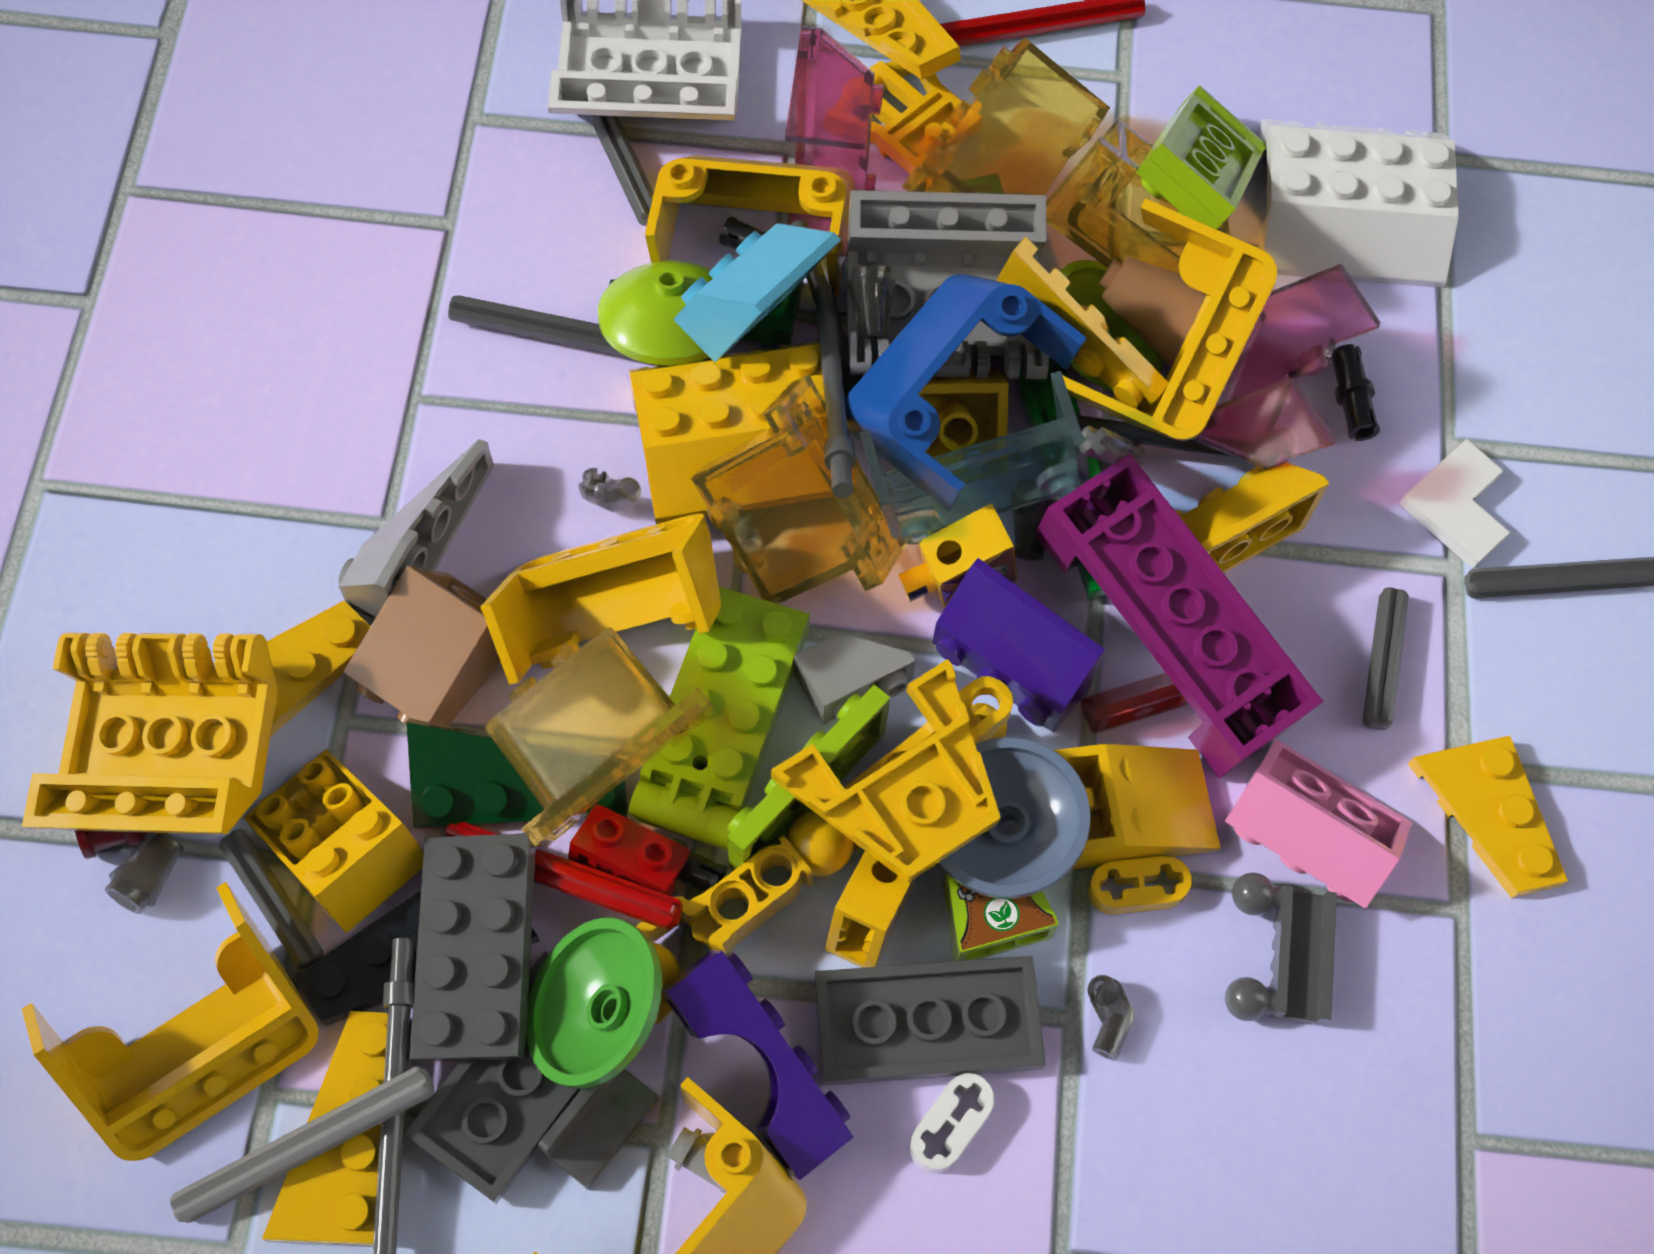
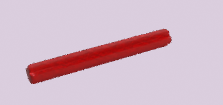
M1084 0L941 23L940 25L960 47L1139 18L1145 14V0Z
M465 822L457 825L449 824L444 831L445 837L497 835ZM536 848L534 882L664 930H670L673 926L678 925L683 904L678 898Z

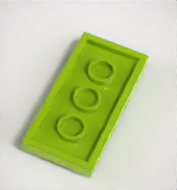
M875 684L863 696L855 693L839 710L837 714L839 721L827 733L823 730L815 733L803 749L814 744L837 779L841 782L884 737L890 697ZM773 778L765 787L764 792L767 794L765 798L754 809L749 805L744 807L727 827V831L730 832L727 836L729 869L732 871L760 850L768 846L778 845L777 839L782 835L787 836L789 827L800 815L812 811L775 783Z

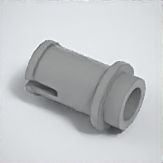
M684 1127L667 1157L676 1162L674 1166L676 1170L680 1171L684 1167L721 1189L720 1191L725 1194L726 1191L710 1177L705 1166L704 1154L709 1141L701 1137L702 1130L699 1128L693 1132Z

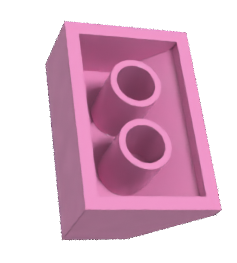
M1277 739L1272 743L1225 820L1226 823L1234 827L1236 834L1243 840L1254 845L1262 844L1280 855L1281 861L1291 870L1301 874L1308 873L1325 883L1330 892H1336L1338 899L1347 903L1355 902L1365 909L1399 862L1412 825V821Z

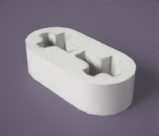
M972 1073L956 1076L948 1083L917 1125L910 1139L909 1152L912 1161L919 1169L927 1173L936 1174L947 1171L955 1164L984 1124L994 1106V1093L991 1085L983 1077ZM972 1087L980 1093L977 1103L983 1109L980 1112L972 1108L969 1109L960 1122H958L951 1116L960 1100L954 1092L958 1089L960 1092L967 1093ZM945 1124L952 1130L944 1145V1148L950 1154L946 1158L937 1154L931 1160L923 1154L926 1144L920 1138L924 1134L931 1138L935 1137Z

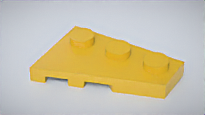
M1510 735L1415 756L1409 761L1408 765L1418 778L1424 777L1440 799L1437 803L1447 816L1451 817L1453 815L1472 839L1471 847L1511 898L1558 888L1568 881Z

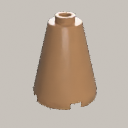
M1130 256L1123 263L1114 259L1099 282V285L1106 288L1102 298L1171 368L1189 330L1195 322L1206 295L1188 287L1178 273Z

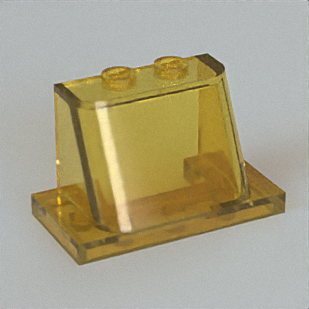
M1117 119L1103 137H1099L1046 201V223L1107 268L1114 259L1123 263L1130 256L1180 274L1179 260L1187 243L1143 224L1141 206L1145 198L1173 211H1178L1165 198L1157 199L1143 187L1141 184L1142 178L1136 173L1153 145L1121 120ZM1227 218L1217 230L1231 236Z
M807 374L791 382L765 409L763 415L770 428L700 468L691 477L707 505V512L711 523L717 530L723 532L732 547L733 557L738 568L744 574H748L763 600L776 604L851 570L854 571L866 592L884 583L906 547L857 458L856 464L852 468V495L847 498H838L833 495L831 471L826 468L823 447L828 440L825 402L811 377Z
M612 627L595 636L581 648L577 643H573L561 651L551 661L555 669L539 681L532 676L518 685L508 695L512 703L493 717L484 728L545 809L521 828L536 847L547 848L589 814L586 810L671 743L674 746L715 713L712 703L699 687L675 704Z

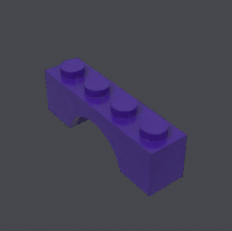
M712 949L664 985L661 994L691 1036L702 1039L722 1034L736 1035L748 1042L759 1053L769 1077V1098L756 1129L784 1169L791 1176L801 1180L854 1138L844 1124L851 1118L850 1114L831 1090L825 1095L812 1078L818 1070L804 1049L798 1044L791 1048L779 1030L785 1026V1023L775 1007L766 998L758 1002L746 984L752 981L753 978L740 958L734 952L726 956L722 950Z

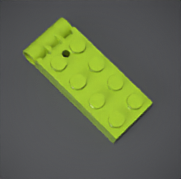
M1198 85L1168 121L1136 173L1142 178L1141 184L1152 196L1157 199L1165 198L1178 209V213L1217 230L1237 209L1259 159L1266 149V143L1201 85Z
M719 586L722 607L709 632L699 634L698 630L695 629L642 766L640 780L636 785L629 805L628 818L728 850L727 836L730 832L727 831V827L737 813L746 807L794 673V655L802 651L809 632L810 614ZM701 766L705 769L697 770L696 768Z

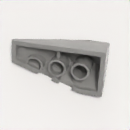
M478 439L365 541L354 559L350 558L346 561L339 575L338 587L345 602L354 610L376 618L407 565L436 570L494 467L488 442Z

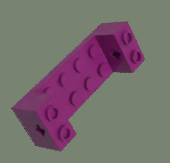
M1130 453L1048 507L1034 536L1063 574H1066L1080 563L1085 566L1194 709L1203 723L1188 736V739L1199 750L1201 756L1219 779L1293 727L1324 702Z

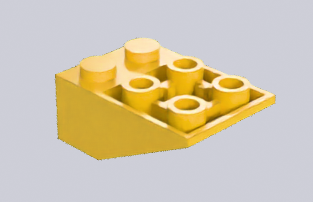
M1098 744L1053 750L1074 768L1085 787L1090 805L1088 840L1080 859L1072 870L1098 867L1110 861L1156 856L1176 857L1215 852L1221 849L1199 750L1120 744Z
M327 749L314 760L305 764L297 774L271 795L262 799L253 810L243 817L346 934L423 869L424 851L405 825Z

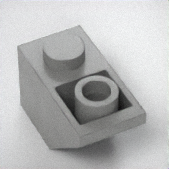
M840 632L795 654L794 675L822 724H825L837 718L839 710L855 693L863 696L874 684L890 698L903 692L907 688L908 683L913 679L916 660L911 652Z

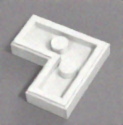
M1465 439L1408 491L1399 502L1401 507L1472 569L1502 543L1510 533L1474 501L1499 478L1504 470L1468 439Z

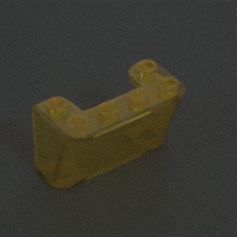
M1024 37L1011 51L1004 46L988 68L984 67L968 88L974 94L970 101L966 102L962 99L946 120L952 126L947 135L940 132L924 152V155L927 157L922 165L918 164L901 187L907 192L1046 195L1067 160L1090 141L1110 110V107Z

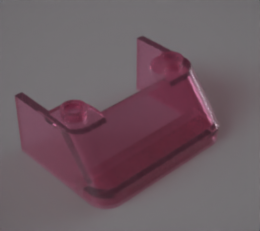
M801 27L785 141L796 142L795 164L843 169L853 177L855 190L875 191L876 174L868 173L872 114H881L884 85L874 84L875 73L825 30L817 27ZM788 213L787 225H791L797 220H804L807 222L809 229L829 232L832 217Z
M1342 263L1271 292L1205 429L1191 440L1258 467H1277L1289 459L1335 445L1337 437L1296 378L1303 375L1313 376L1320 373L1330 363V357L1337 343L1378 329L1381 322Z

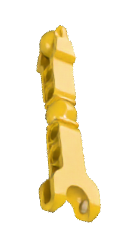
M983 676L973 680L958 691L961 701L965 703L970 719L969 727L975 744L989 739L1006 737V722L1010 718L1013 706L1012 693L1007 685L994 677ZM980 695H991L997 699L1000 707L996 710L989 704L976 703L972 705V703ZM927 721L920 729L844 788H850L936 732ZM814 811L804 813L789 827L786 837L782 835L777 839L778 845L768 846L760 850L703 894L694 897L690 901L682 896L675 897L683 904L681 919L678 925L686 923L692 927L695 941L705 944L710 951L712 949L722 950L725 955H728L750 933L791 903L799 894L803 884L810 887L814 884L813 877H826L840 871L850 860L852 851H857L860 846ZM773 866L785 867L792 874L791 878L781 886L769 885L762 879L766 870ZM733 898L744 900L748 904V909L742 917L730 920L719 914L720 907L725 901ZM641 921L636 927L649 937L656 949L661 965L663 987L680 974V965L675 955L664 945L655 943V941L676 926H673L670 930H664ZM662 994L659 1012L654 1025L661 1023L672 1011Z

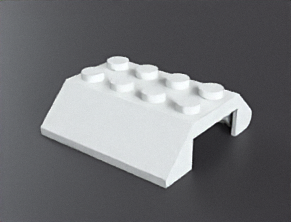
M560 0L563 22L558 70L551 71L548 112L552 114L735 120L738 108L742 0H722V16H716V0H703L705 2V17L688 16L690 0H677V15H672V0H632V13H627V0H615V13H600V0H587V11H583V0Z
M1261 120L1258 137L1266 143V149L1263 151L1260 159L1264 160L1267 152V214L1259 232V248L1266 251L1274 259L1277 266V274L1444 288L1459 218L1455 141L1444 133L1422 132L1421 134L1417 131L1407 130L1404 134H1396L1392 130L1384 128L1375 130L1372 127L1335 124L1331 127L1323 123H1316L1315 127H1307L1298 121H1288V123H1285L1283 120Z

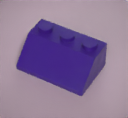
M979 558L971 565L937 620L932 641L936 645L938 653L945 660L948 659L952 665H963L974 673L977 678L990 676L1002 681L1011 691L1013 703L1018 706L1020 714L1031 724L1038 727L1044 725L1053 733L1090 689L1105 649Z

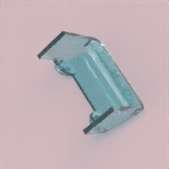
M1061 371L1051 373L1057 420L933 457L965 483L956 504L950 511L945 509L897 469L884 472L870 430L859 432L878 499L891 536L896 540L904 541L905 544H919L922 539L991 503L997 514L1050 498L1060 500L1087 482L1089 478L1087 455H1084L1078 447L1084 442V438L1080 433L1081 429Z

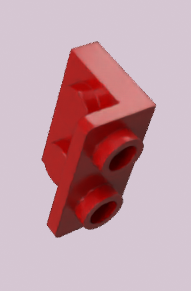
M596 805L570 841L568 860L672 896L675 880L688 861L690 850L601 805Z

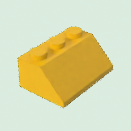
M1281 460L1267 469H1264L1262 466L1251 469L1240 478L1238 484L1226 491L1223 488H1217L1205 495L1199 501L1197 507L1186 513L1182 510H1177L1176 513L1222 572L1225 573L1304 529L1327 489L1329 482L1324 475Z

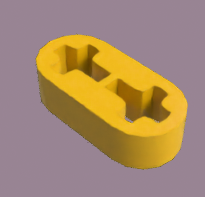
M1172 856L1110 861L1102 864L1095 870L1088 884V897L1092 905L1105 914L1118 915L1166 910L1176 907L1184 900L1191 887V874L1188 867L1181 860ZM1160 871H1166L1168 879L1177 880L1178 882L1172 889L1171 894H1165L1163 886H1145V883L1155 881ZM1108 876L1114 877L1116 885L1134 884V888L1124 889L1118 900L1112 899L1110 891H1101L1100 887L1104 886Z

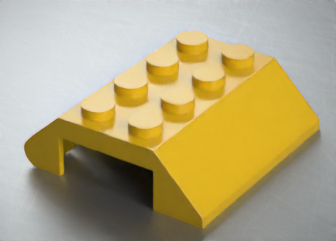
M819 341L799 343L796 346H780V349L769 351L759 349L750 351V353L723 355L716 362L711 358L684 365H655L653 368L642 367L628 370L656 524L692 514H704L707 517L834 496L832 492L831 471L826 468L823 447L828 440Z
M63 633L57 643L52 669L75 680L76 684L59 773H32L22 827L51 830L227 835L262 792L278 692L265 637L262 634H236L234 636L231 633H219V635H216V639H214V644H212L213 658H215L213 663L210 647L207 645L208 641L203 636L204 634L189 633V635L183 633L119 634V638H116L115 649L107 633Z

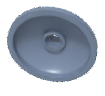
M1013 737L994 738L976 743V749L981 754L1001 818L997 825L939 863L955 881L985 896L1011 899L1040 893L1063 879L1073 869L1084 851L1090 830V805L1085 787L1074 768L1062 756L1040 743ZM1007 820L1015 821L1019 825L1018 831L1012 835L1003 834L999 827Z

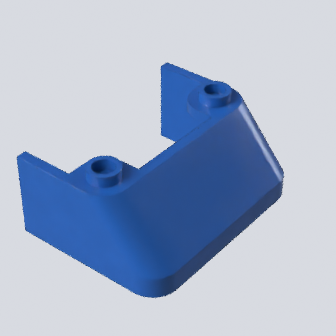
M967 274L953 275L941 284L845 398L848 430L948 511L956 504L965 483L926 453L927 449L937 438L940 429V419L935 408L918 395L980 321L999 335L1006 337L1022 335L1065 370L1073 363L1087 339L1021 286Z

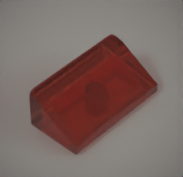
M1166 673L1084 697L1080 701L1091 732L1096 734L1171 711L1187 704V700Z

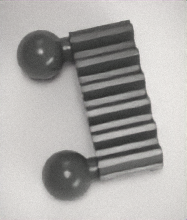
M1255 872L1246 873L1235 881L1232 888V899L1235 906L1241 912L1255 916L1264 914L1272 907L1277 909V914L1273 922V929L1276 931L1272 942L1274 957L1270 970L1273 971V978L1269 985V991L1259 980L1251 977H1241L1234 980L1225 992V1004L1232 1016L1241 1021H1254L1268 1013L1274 1018L1326 1025L1331 1021L1337 906L1336 892L1327 891L1324 895L1293 891L1294 886H1274L1266 876Z

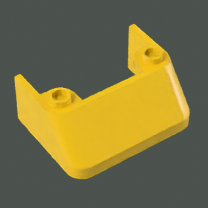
M702 155L672 160L666 163L658 173L646 226L645 239L651 262L668 260L680 203L832 217L829 232H834L841 241L826 256L828 283L833 287L835 296H839L847 253L850 191L855 190V181L847 171L834 167Z
M1145 198L1141 206L1143 224L1187 243L1179 260L1180 276L1188 287L1206 295L1195 322L1189 330L1166 377L1169 384L1145 413L1137 408L1123 404L1117 399L1115 394L1110 398L1063 375L1059 376L1056 385L1061 393L1131 425L1174 440L1187 441L1197 437L1205 429L1275 286L1277 266L1274 259L1266 251Z
M704 514L680 517L548 554L516 567L480 606L509 685L519 683L532 665L540 663L542 669H547L567 662L570 659L569 652L581 641L671 617L673 624H684L687 630L697 629L699 634L709 632L722 604L711 534Z
M227 882L216 887L238 932L225 939L215 955L217 971L226 984L131 1045L127 1046L116 1031L105 1026L85 1028L62 1041L32 1002L22 1008L33 1055L114 1155L120 1159L139 1161L151 1157L307 1055L317 1042L319 1030L309 1008L268 941Z
M687 1077L680 1085L683 1102L717 1131L711 1137L705 1149L704 1160L707 1172L727 1193L675 1254H778L801 1226L805 1218L807 1206L802 1188L752 1132Z

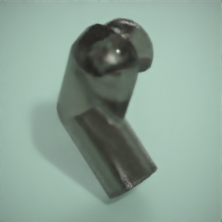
M598 468L585 470L582 474L583 481L578 484L579 492L585 501L610 512L621 510L636 501L641 495L640 484L635 479L627 477L611 486L608 485V474L605 471L597 474Z
M1101 974L1092 978L1087 988L1090 1002L1102 1024L1091 1049L1106 1059L1116 1061L1134 1022L1135 1012L1119 981L1108 975Z

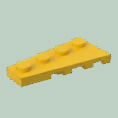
M802 0L921 80L961 61L959 45L919 0Z
M1025 236L1011 253L996 281L1018 285L1026 289L1083 334L1087 339L1075 357L1078 367L1090 376L1099 377L1110 386L1120 402L1145 413L1164 392L1169 382L1126 338L1117 337L1114 340L1107 333L1106 318L1093 304L1089 306L1080 305L1067 292L1066 288L1071 282L1056 267L1048 273L1036 261L1033 255L1038 248Z
M345 601L266 641L278 688L271 736L344 674L345 668L371 627Z
M350 1011L307 1123L383 1084L388 1013ZM381 1123L288 1171L262 1240L284 1243L373 1246Z

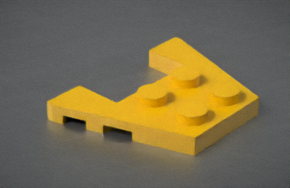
M948 659L908 683L906 689L908 695L936 733L850 788L845 789L814 744H811L771 769V777L775 783L907 883L997 825L1001 818L981 754L977 752L969 727L970 719L965 703L961 701L956 686V675L953 665Z

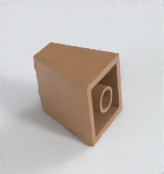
M407 565L343 673L358 682L356 690L366 698L379 704H383L386 701L399 710L396 717L405 725L409 719L428 722L430 725L447 728L501 662L480 607L487 598L449 573Z

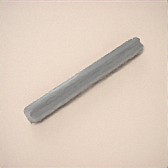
M413 1067L173 1193L170 1198V1205L173 1209L174 1217L178 1222L191 1223L428 1099L435 1091L430 1075L425 1068Z

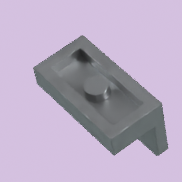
M623 1069L607 1082L591 1088L581 1089L540 1140L538 1146L546 1157L588 1190L659 1101V1096L626 1069Z

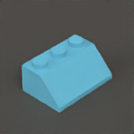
M776 223L762 236L755 230L736 248L735 251L740 256L734 259L728 253L708 273L713 278L709 283L701 277L681 296L686 305L673 320L716 362L793 292L841 239L834 232Z

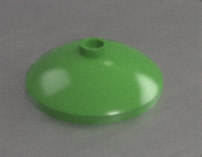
M599 918L588 921L562 938L543 962L534 980L528 999L526 1039L535 1065L551 1081L577 1089L598 1086L612 1079L625 1069L646 1043L659 1012L662 993V973L656 949L649 937L641 929L616 918Z

